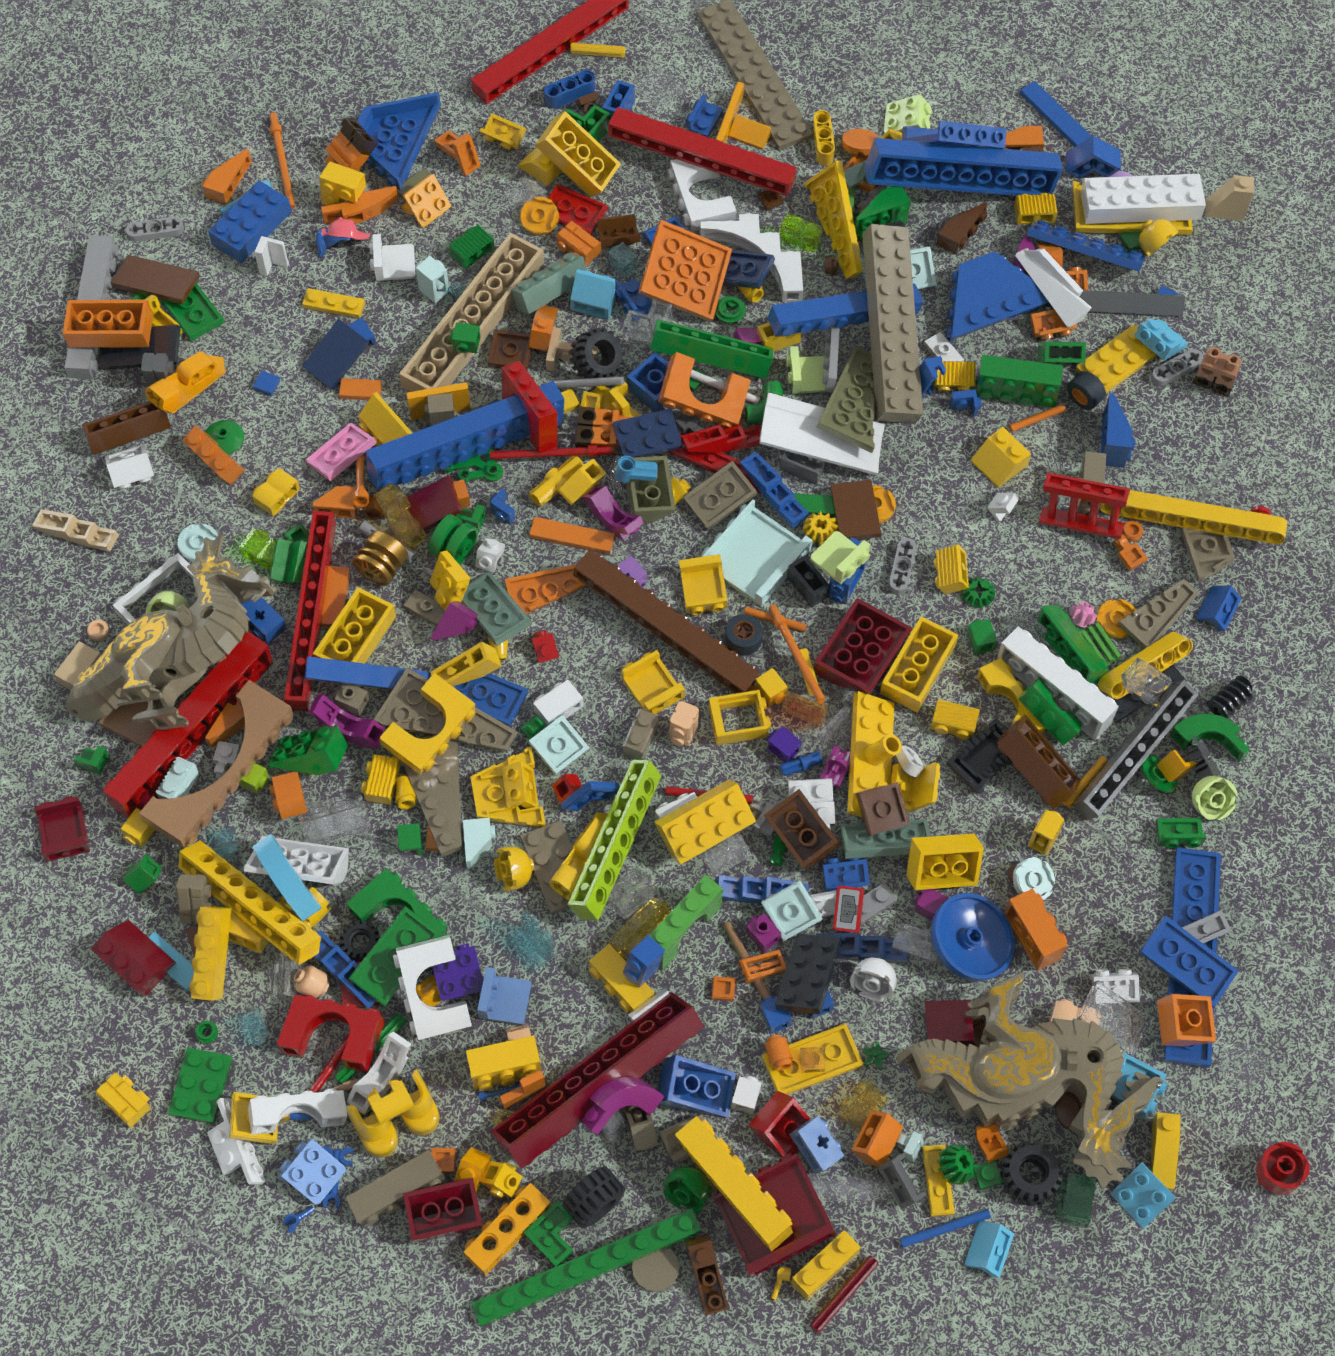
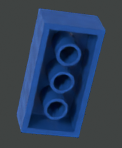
M258 180L208 231L211 244L242 264L254 252L261 236L268 237L292 212L289 198Z

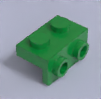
M1157 818L1156 820L1158 846H1165L1166 848H1176L1178 846L1197 848L1202 846L1206 840V834L1202 831L1201 818Z

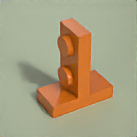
M448 130L434 140L436 147L458 161L460 170L465 176L481 166L470 134L465 133L458 137Z

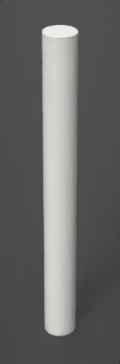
M694 370L691 372L690 378L721 391L723 390V382ZM747 392L745 400L756 404L759 402L760 397Z

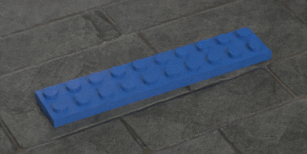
M1176 848L1171 920L1179 926H1187L1218 912L1221 853ZM1217 937L1203 943L1217 954ZM1168 975L1167 996L1171 994L1194 995ZM1212 1043L1190 1046H1165L1164 1062L1210 1068L1212 1064Z

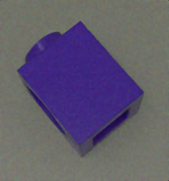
M783 726L778 731L774 730L768 736L767 749L784 763L791 761L801 751L802 741Z

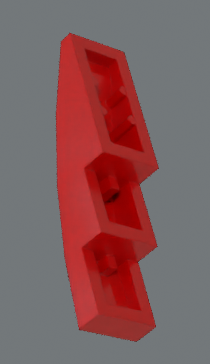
M719 424L682 435V440L688 452H727L763 445L759 444L760 425L743 430L741 425L722 429Z

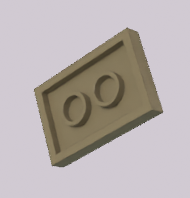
M731 461L686 494L683 499L706 529L710 530L756 496L757 491L735 463Z

